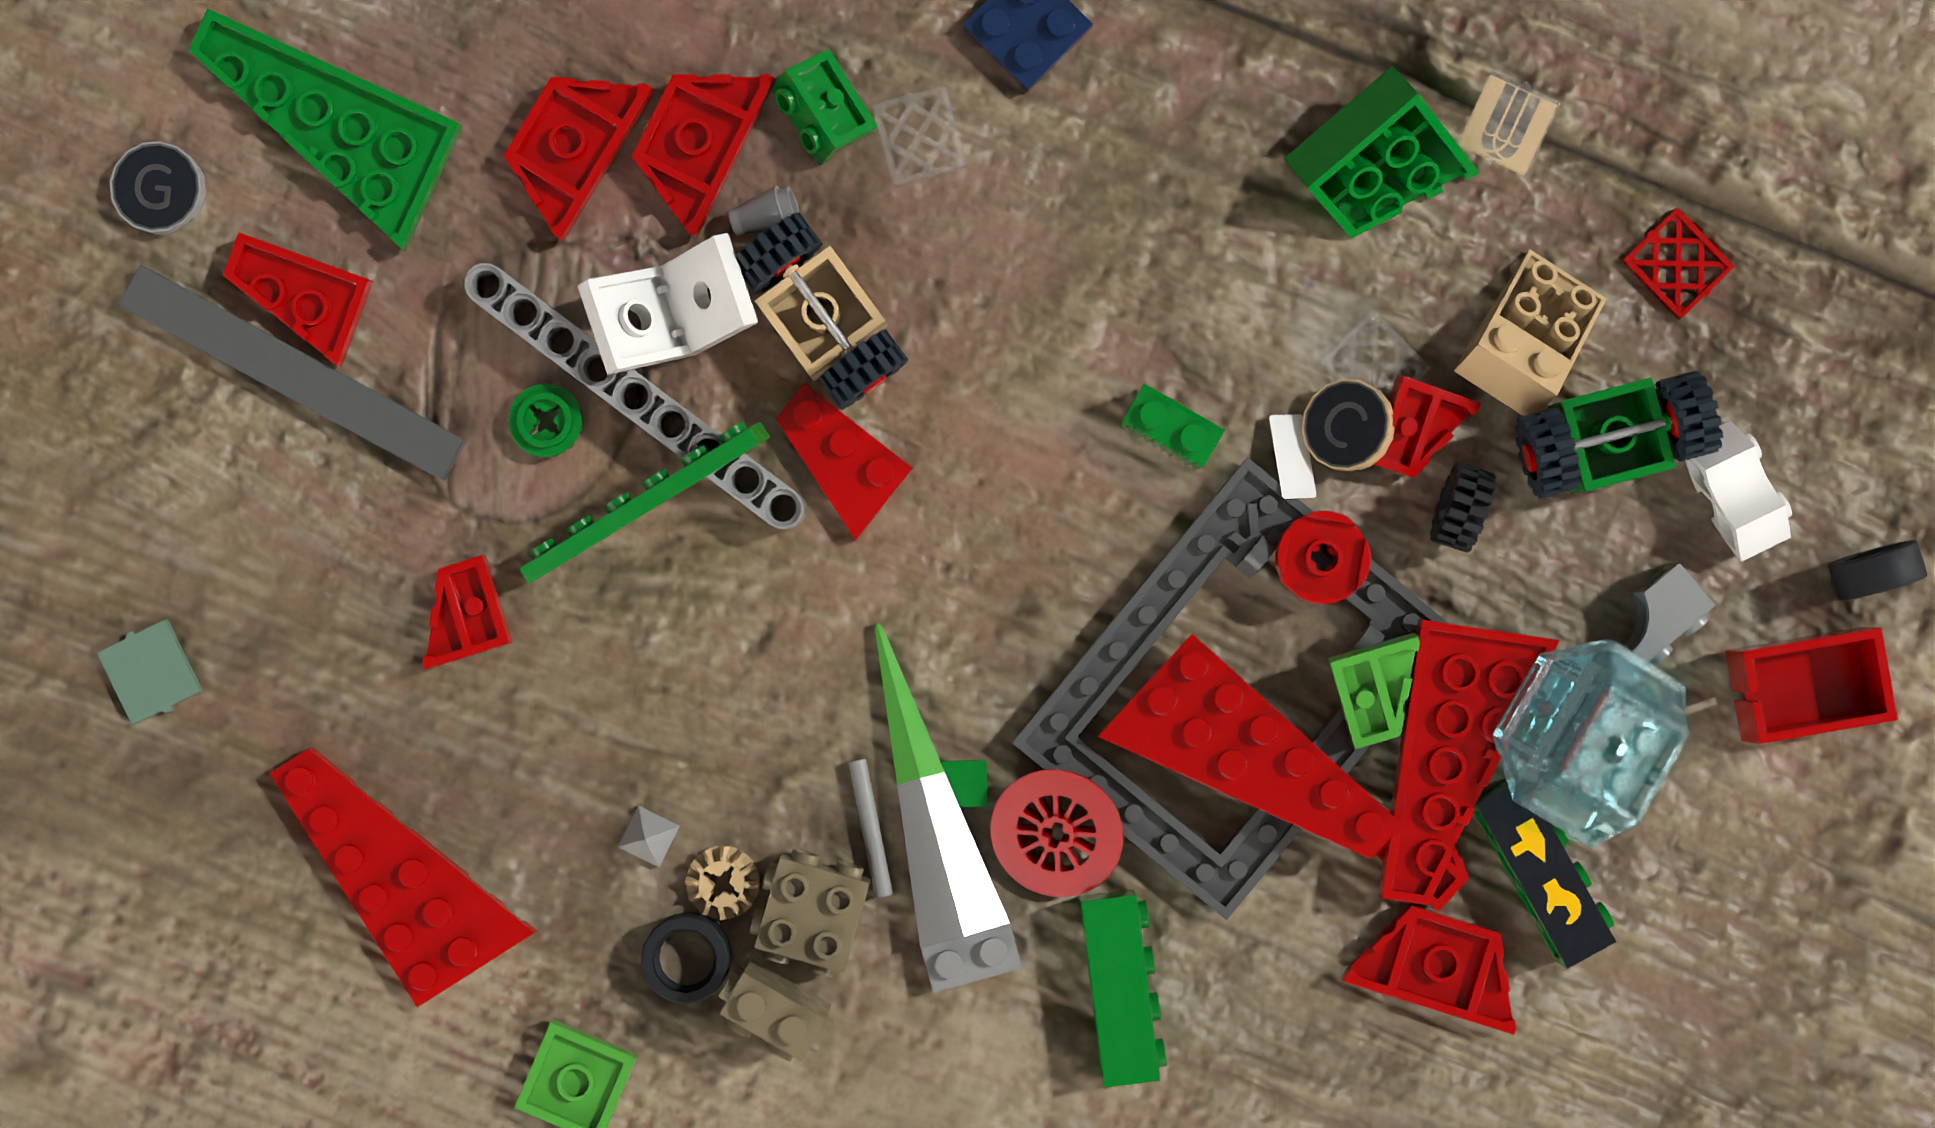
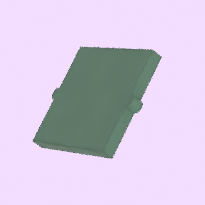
M168 619L160 621L138 633L130 631L127 633L126 639L97 652L132 725L162 711L164 713L172 712L174 705L203 691Z

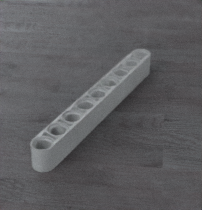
M480 263L473 266L467 272L464 288L472 301L679 457L683 458L708 441H717L720 445L723 444L718 432L634 369L609 374L605 380L593 382L589 375V368L596 359L602 358L596 340L503 270L490 263ZM491 275L497 276L500 282L497 293L492 297L483 298L479 291L482 280ZM533 303L537 310L535 320L529 325L519 326L516 320L518 309L523 304ZM561 331H571L574 337L572 348L566 353L556 354L553 349L554 337ZM644 386L648 393L646 404L637 410L629 409L626 404L627 392L632 387ZM679 413L684 417L685 428L679 436L668 438L663 433L662 423L668 415ZM746 453L706 476L768 524L778 529L790 530L796 528L802 523L806 515V505L799 493ZM752 468L759 475V485L753 492L742 494L736 487V476L741 470ZM782 496L792 497L797 506L794 517L786 522L777 521L772 513L774 501Z

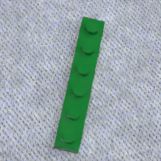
M743 421L719 435L723 443L719 447L708 452L706 447L702 445L680 459L684 466L683 469L671 476L666 468L642 482L646 491L634 499L626 492L603 506L608 514L598 521L594 522L591 516L588 515L568 527L566 531L570 538L557 545L554 539L551 538L529 551L528 553L533 560L519 568L528 584L546 575L769 439L770 436L762 423L759 422L748 429Z

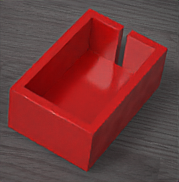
M1857 627L1725 650L1732 691L1742 692L1743 699L1734 700L1741 741L1764 744L1898 720L1881 627Z

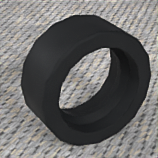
M1917 540L1898 542L1863 551L1836 560L1828 566L1839 600L1856 599L1886 592L1920 581L1928 575Z
M683 912L669 916L651 931L643 945L641 966L645 980L656 994L669 1002L690 1004L705 1000L718 990L730 970L732 950L727 934L716 921L699 913ZM684 930L694 931L704 936L712 946L714 954L713 968L708 976L699 983L691 985L678 984L669 979L662 970L659 959L661 947L665 940L672 934Z

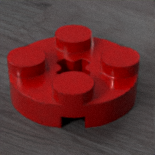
M1315 511L1292 521L1281 534L1275 551V565L1281 585L1296 598L1316 605L1333 604L1349 597L1365 582L1370 570L1371 551L1366 538H1363L1361 531L1350 518L1333 511ZM1320 545L1328 546V554L1335 556L1334 564L1326 565L1324 571L1316 569V562L1311 561V552H1317L1320 549Z

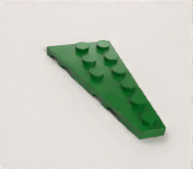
M207 8L188 50L252 108L260 118L282 136L289 145L334 187L356 205L363 214L385 232L392 241L402 250L406 251L463 126L450 118Z

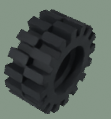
M1457 462L1453 466L1450 475L1447 476L1445 481L1444 489L1442 488L1439 495V503L1435 507L1436 513L1432 518L1431 525L1433 526L1430 530L1431 541L1466 553L1472 550V546H1475L1478 540V534H1481L1484 528L1483 523L1485 519L1487 520L1488 508L1493 501L1494 496L1492 494L1496 487V476L1494 473L1461 462Z

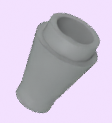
M776 185L743 205L729 210L728 213L735 235L741 236L750 233L766 232L774 223L778 224L782 218L791 216L796 212L798 213L799 208L791 188L788 186L780 189Z

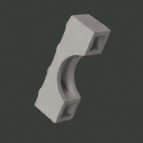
M1666 563L1631 592L1636 608L1635 627L1628 642L1617 653L1605 659L1591 661L1573 652L1561 651L1544 666L1535 692L1561 723L1574 725L1578 722L1579 725H1583L1592 720L1602 710V707L1599 705L1600 702L1612 692L1617 696L1629 689L1638 679L1634 674L1644 665L1649 663L1650 666H1653L1666 658L1673 650L1670 644L1681 634L1684 633L1685 636H1689L1706 624L1708 618L1705 614L1716 605L1681 563Z

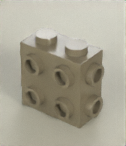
M793 849L791 855L783 853L779 858L778 864L769 862L762 889L770 891L766 908L757 906L750 928V934L757 935L754 948L763 950V957L767 960L789 964L790 959L809 963L807 969L813 973L834 977L835 971L845 972L871 877L863 876L864 868L837 861L836 868L818 863L819 855Z
M754 959L750 960L746 969L738 965L736 966L719 995L720 999L726 1001L720 1015L727 1018L725 1024L731 1030L745 1037H750L752 1033L768 1042L766 1048L770 1052L786 1061H791L793 1057L803 1061L809 1050L817 1054L828 1036L833 1020L827 1017L831 1006L830 1003Z

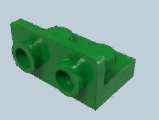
M830 49L785 69L772 88L778 108L790 118L799 133L802 146L809 154L813 155L819 165L828 162L837 151L871 135L878 127Z

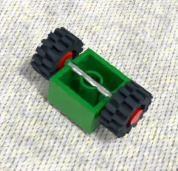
M1691 371L1661 379L1656 382L1655 386L1652 377L1563 400L1548 405V410L1518 417L1516 419L1517 425L1515 426V433L1518 436L1515 438L1516 445L1520 450L1518 456L1519 460H1522V470L1524 476L1527 475L1528 477L1527 483L1533 489V494L1541 499L1571 491V494L1587 492L1676 468L1674 459H1678L1681 462L1718 452L1722 446L1720 439L1723 438V431L1719 427L1722 424L1721 416L1717 415L1716 409L1719 406L1717 400L1713 401L1712 395L1714 392L1711 386H1707L1706 377L1704 375L1701 376L1699 371Z

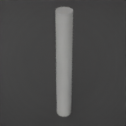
M863 758L849 761L850 775L875 898L892 895L893 891L867 760Z

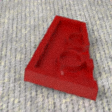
M805 383L802 384L776 417L784 433L857 541L913 468Z

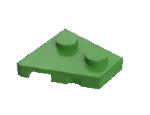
M1415 632L1328 658L1350 739L1355 750L1401 736L1405 717L1403 712L1404 703L1409 697L1412 678L1410 677L1415 651L1418 652L1420 646L1419 638Z

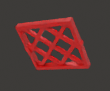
M1678 207L1653 230L1647 232L1645 238L1621 260L1678 320L1682 319L1703 297L1710 295L1711 290L1735 268ZM1675 222V238H1659V231L1667 223ZM1682 225L1695 238H1682ZM1646 244H1652V260H1636V253ZM1659 244H1675V259L1659 260ZM1682 244L1697 245V261H1682ZM1704 247L1717 261H1704ZM1638 266H1652V280ZM1659 267H1674V283H1659ZM1681 267H1697V284L1681 283ZM1704 267L1720 268V274L1711 283L1704 284ZM1660 289H1674V303ZM1681 290H1697V296L1687 306H1681Z

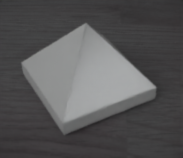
M639 805L618 847L660 867L680 825Z

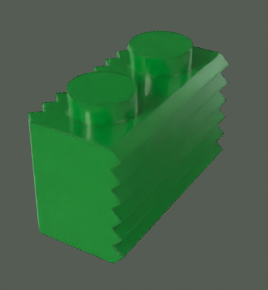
M1145 383L1141 386L1120 422L1121 429L1128 428L1129 434L1136 432L1137 439L1144 437L1145 443L1152 442L1153 448L1160 446L1161 452L1168 451L1169 457L1176 456L1177 461L1184 460L1185 466L1192 465L1193 471L1205 466L1225 429Z

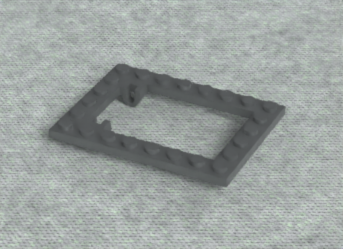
M1248 457L1236 469L1012 741L1016 747L1044 770L1058 769L1070 771L1086 777L1097 784L1114 803L1121 818L1123 835L1226 920L1302 828L1255 808L1218 853L1082 741L1078 735L1224 558L1250 579L1274 553L1281 534L1288 528L1291 522L1314 512L1299 499H1284L1281 494L1280 483ZM1320 545V549L1317 552H1311V561L1316 562V569L1324 571L1326 565L1334 564L1335 556L1328 554V546ZM1371 559L1370 570L1365 582L1349 597L1345 598L1349 604L1369 620L1361 629L1363 632L1361 637L1353 645L1348 644L1341 654L1414 632L1416 633L1418 619L1441 623L1448 622ZM1341 705L1311 740L1347 774L1371 746L1354 749Z

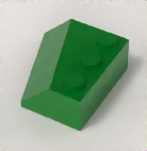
M1393 65L1284 158L1304 185L1351 239L1401 214L1403 205L1422 195L1430 199L1443 192L1442 185L1460 176L1468 180L1480 173L1419 93Z

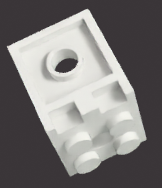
M728 233L714 235L662 266L587 279L577 285L607 375L695 356L758 323ZM707 288H709L711 293V301L708 296ZM628 309L639 316L642 325L641 330L636 329L630 323Z

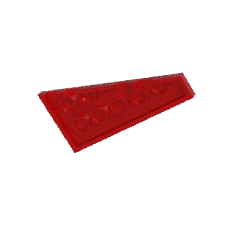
M1418 619L1416 635L1419 638L1420 646L1418 652L1415 651L1410 675L1412 683L1409 697L1406 699L1405 717L1390 813L1403 825L1385 845L1378 894L1380 898L1424 905L1429 904L1453 856L1452 851L1465 825L1468 826L1475 812L1474 807L1483 788L1488 786L1519 724L1518 718L1530 694H1534L1541 679L1539 676L1549 656L1553 655L1560 640Z
M1193 633L1098 735V737L1369 859H1372L1403 825Z
M314 747L308 748L269 773L417 1008L538 931L527 921H522L506 908L505 903L494 894H489L468 877L467 872L418 832L408 828L392 815L393 812L385 805L375 801L356 785L352 778Z

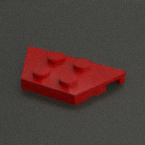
M673 74L631 156L688 233L696 239L776 82L775 78L769 74H760V77H732L731 74H713L710 77H698L695 74Z
M550 77L503 155L523 184L534 205L544 217L554 236L562 242L565 241L653 95L654 90L651 86L638 83V85L612 84L610 81L603 80L585 82L576 81L573 78Z
M1408 904L1348 966L1341 977L1343 982L1515 1035L1517 1029L1515 1019L1512 1018L1508 994L1510 986L1508 974L1504 970V950L1501 933L1412 904Z

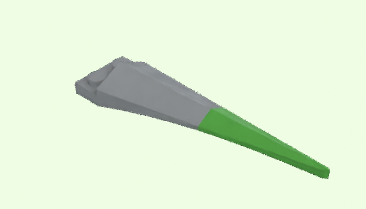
M877 623L875 633L920 949L922 950L933 993L1021 969L1023 966L1008 916L957 802L884 629Z

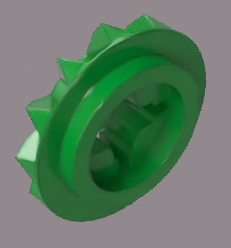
M537 384L522 391L514 400L508 419L510 433L517 445L527 453L537 457H557L559 454L572 448L579 434L583 431V411L574 396L564 388L553 384ZM534 406L546 413L561 407L556 412L558 415L553 420L557 425V429L561 432L559 435L548 429H543L541 432L537 431L532 435L537 430L536 427L540 422L536 417L537 413L532 409Z

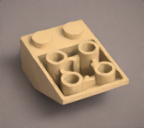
M1529 249L1472 337L1454 372L1523 416L1540 412L1558 395L1607 298Z

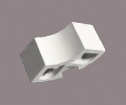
M1729 421L1719 426L1723 431V438L1720 439L1722 446L1718 452L1685 460L1697 493L1702 491L1712 502L1715 516L1711 518L1712 522L1727 545L1742 562L1791 538L1788 518L1792 516V510L1785 496L1781 492H1776L1768 480L1759 460L1762 457V453L1756 439L1750 433L1744 434L1732 421Z

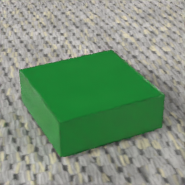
M987 759L940 761L960 807H988Z

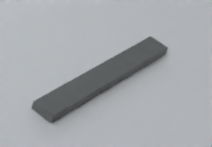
M139 266L118 304L135 315L441 480L446 481L467 440L145 266Z

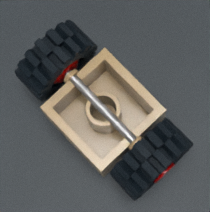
M799 212L782 218L778 224L774 223L766 232H761L754 241L744 246L745 249L737 253L736 258L742 276L754 293L763 292L771 285L774 286L756 299V304L811 379L815 381L819 378L820 383L840 410L851 406L866 394L871 393L887 381L890 376L898 372L908 361V358L886 330V320L832 247L828 246L809 260L814 255L813 253L821 248L822 242Z

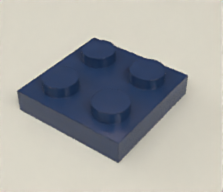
M987 0L963 24V29L1025 91L1029 92L1092 29L1093 23L1069 0Z

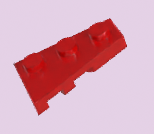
M238 232L223 276L264 309L275 315L302 339L309 342L336 366L342 368L373 281Z

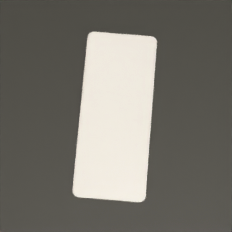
M1271 415L1269 420L1282 497L1284 499L1315 498L1316 489L1310 453L1306 448L1302 433L1303 415Z

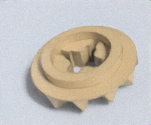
M715 846L706 849L692 861L687 872L685 884L689 901L693 903L701 915L721 921L739 917L752 906L759 892L760 878L755 863L746 853L731 846ZM731 866L734 867L729 883L740 894L737 895L734 892L730 893L724 890L714 900L710 898L714 893L712 890L715 883L710 880V876L705 874V872L721 876Z

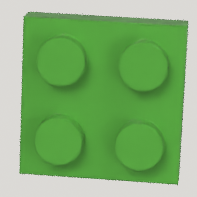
M553 1019L548 1026L514 1108L560 1128H608L638 1054Z

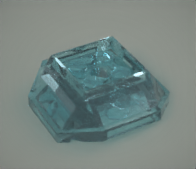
M1610 639L1581 644L1566 650L1558 649L1540 653L1492 734L1497 752L1502 757L1505 778L1513 802L1591 848L1639 824L1682 751L1685 739L1689 734L1686 720V686L1620 643ZM1606 740H1607L1606 747H1605L1604 750L1602 751L1603 745H1604V743H1605Z

